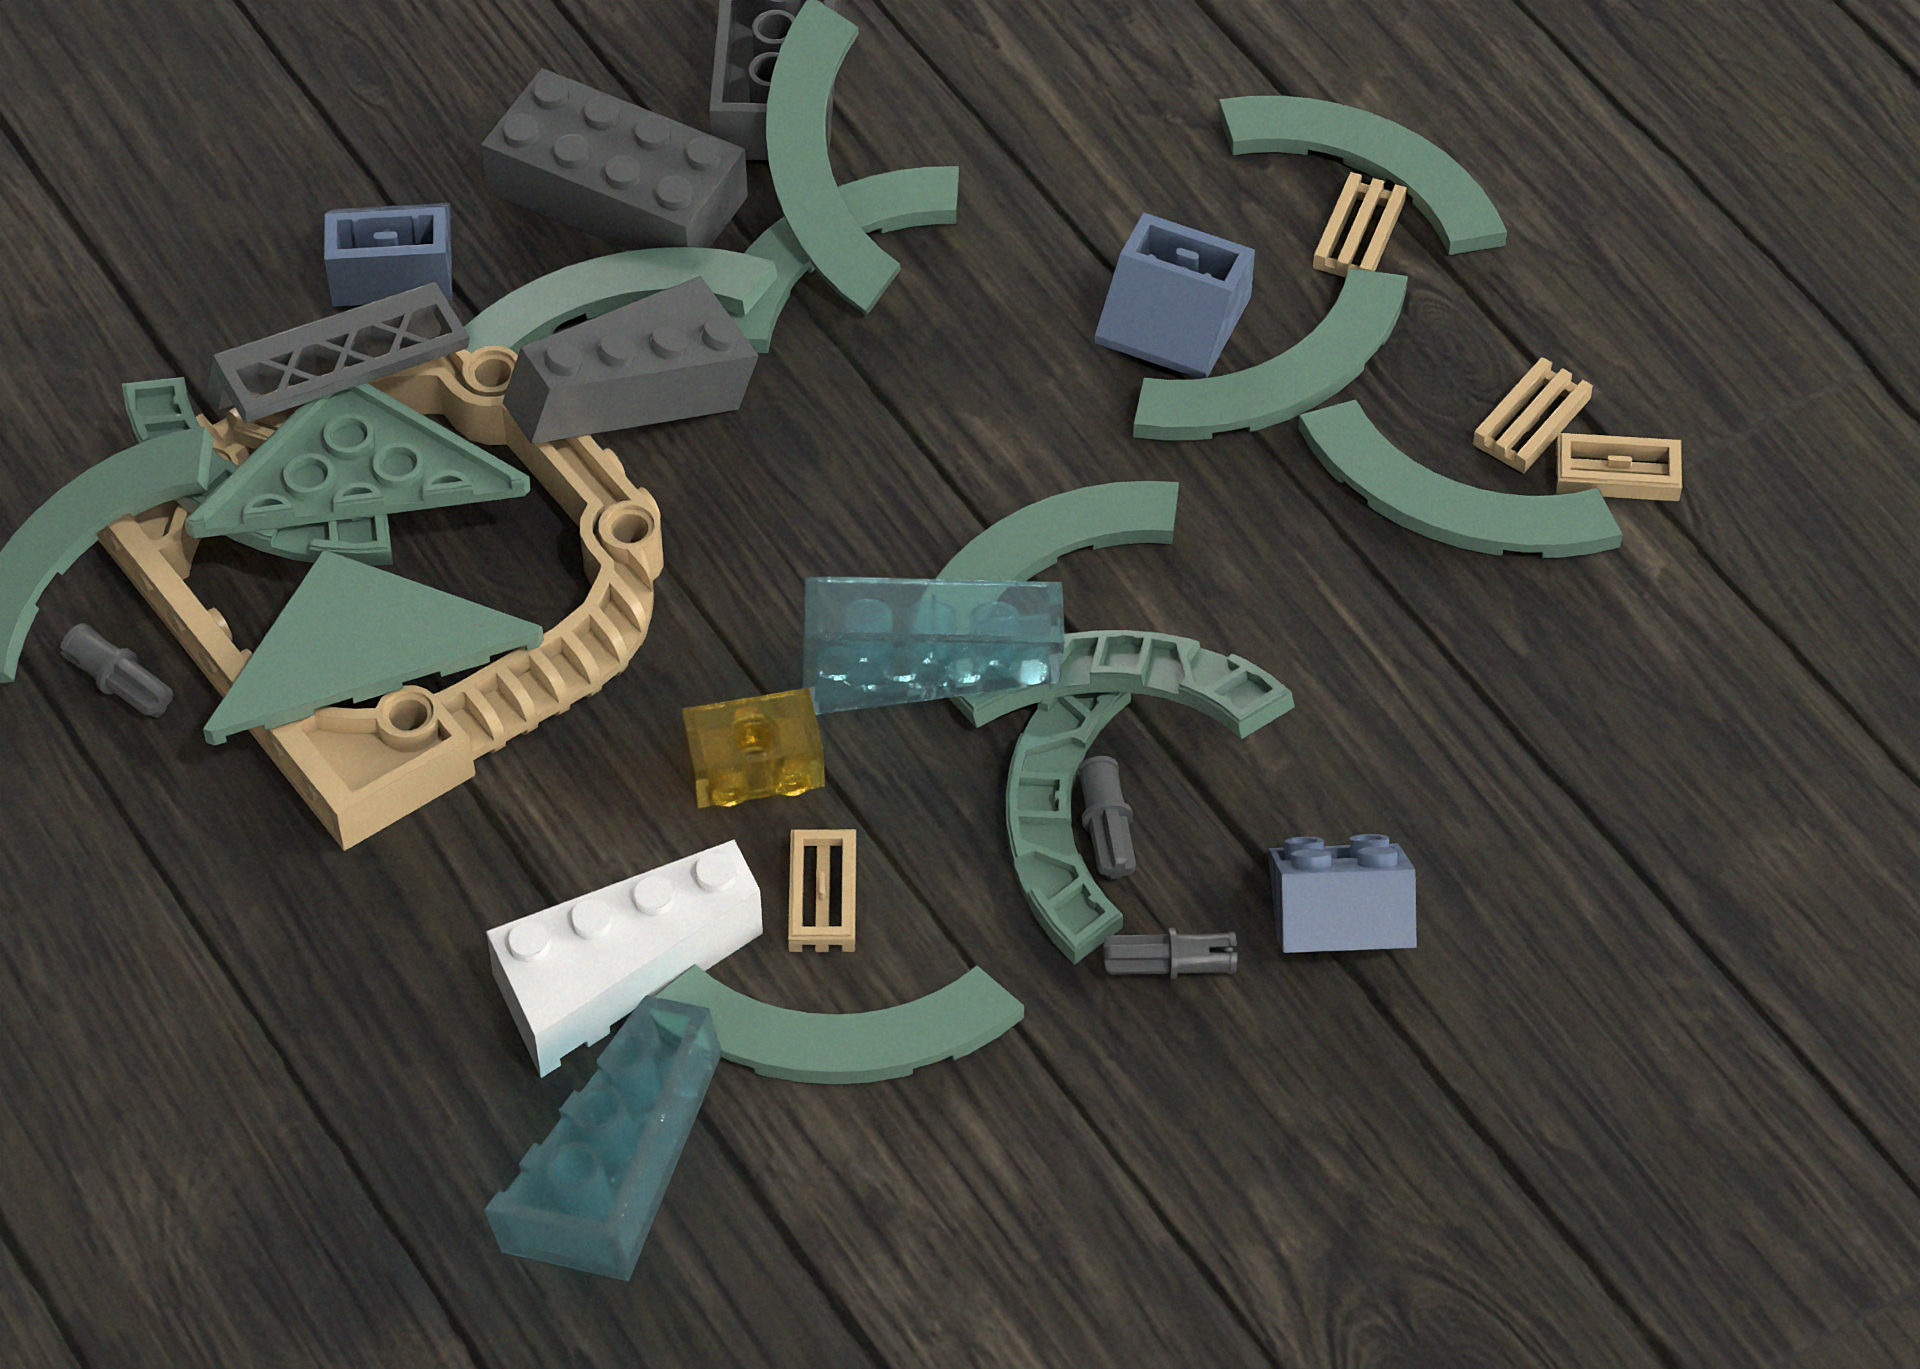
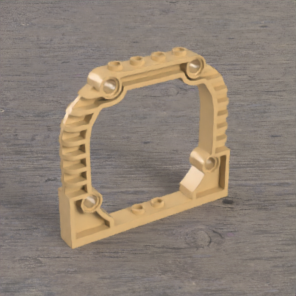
M486 346L475 350L473 353L464 349L366 383L420 414L444 415L454 428L469 440L485 445L507 444L580 528L584 573L592 588L585 602L556 627L543 634L544 641L540 647L527 651L526 647L521 646L438 693L432 694L427 689L415 685L403 686V689L387 693L381 697L376 708L352 709L323 706L314 709V716L268 730H265L264 725L248 729L344 851L475 776L473 760L487 752L494 753L506 746V741L520 733L525 735L538 728L539 722L553 714L558 716L569 710L570 704L584 696L589 698L599 692L603 684L608 682L613 676L620 675L628 667L629 660L633 657L639 646L643 644L647 636L654 604L653 580L659 576L663 568L659 508L652 495L645 488L640 487L636 489L628 480L624 468L615 453L609 448L602 450L591 438V434L530 444L502 403L518 354L509 348ZM236 408L229 410L227 418L214 425L203 414L196 416L200 426H204L213 435V449L224 460H230L237 466H240L256 450L234 441L232 429L240 417ZM280 413L272 414L284 419H288L290 417ZM174 499L143 511L134 517L130 513L125 514L96 534L100 538L99 542L224 698L253 654L249 649L239 652L231 642V631L220 612L214 607L207 611L183 581V579L189 577L193 557L202 539H194L187 535L185 520L191 513Z

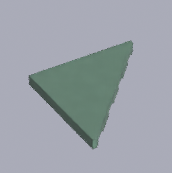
M363 383L302 404L185 520L187 535L196 539L525 496L530 491V479L528 475L368 383Z
M323 550L203 728L206 743L215 746L227 742L226 736L261 725H264L265 730L311 717L315 715L314 709L353 698L354 704L403 689L402 682L440 671L441 677L486 664L490 662V656L521 646L526 647L527 651L538 648L544 641L542 626Z

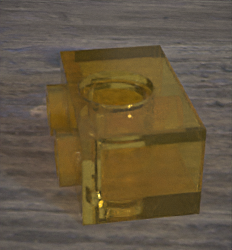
M809 688L682 709L685 749L698 808L714 805L734 806L745 800L779 794L793 796L804 793L809 789L825 787L823 746ZM752 752H760L759 754H748Z

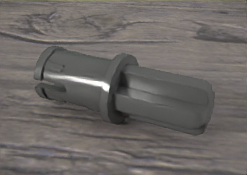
M86 623L74 626L65 635L60 646L64 650L61 652V656L94 677L99 690L105 694L116 693L144 715H151L157 718L165 713L167 705L173 700L172 689L137 664L138 659L134 652L128 648L119 649L112 645Z
M1095 756L1083 761L1079 765V770H1077L1086 808L1082 814L1081 821L1083 828L1091 833L1098 872L1106 875L1108 880L1116 881L1120 880L1122 876L1132 874L1136 868L1129 825L1133 821V812L1129 804L1124 803L1117 761L1108 756Z
M1167 928L1166 934L1109 935L1105 938L1103 945L1104 967L1106 972L1111 975L1167 974L1168 980H1176L1178 973L1236 974L1237 952H1233V947L1237 946L1236 934L1234 931L1211 934H1177L1175 928Z

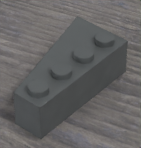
M698 276L521 347L502 403L530 444L739 410L759 355L703 278Z

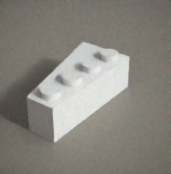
M735 840L486 931L493 976L540 1077H544L561 1066L560 1058L584 1043L587 1047H590L610 1034L609 1026L636 1008L640 1007L645 1011V1004L694 964L703 971H706L763 934L760 889Z

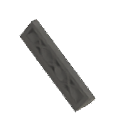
M433 282L214 354L207 391L218 410L234 405L244 423H248L467 349L470 337L438 284ZM442 327L446 335L438 337Z

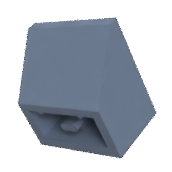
M450 203L332 209L325 214L324 260L332 307L366 305L433 282L438 284L447 300H452Z
M1143 212L1120 253L1095 333V343L1199 379L1208 378L1251 298L1255 249Z
M1379 834L1355 835L1350 837V845L1324 846V839L1318 837H1293L1284 841L1285 848H1269V868L1276 936L1283 953L1417 948L1415 868L1398 843L1389 844L1388 836Z

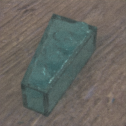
M805 577L801 654V717L1060 683L1065 644L1062 582Z
M645 995L597 1059L598 1070L580 1093L574 1090L559 1111L562 1118L542 1145L534 1143L519 1163L521 1173L505 1193L498 1191L484 1209L502 1253L625 1281L630 1280L722 1055L709 1008Z

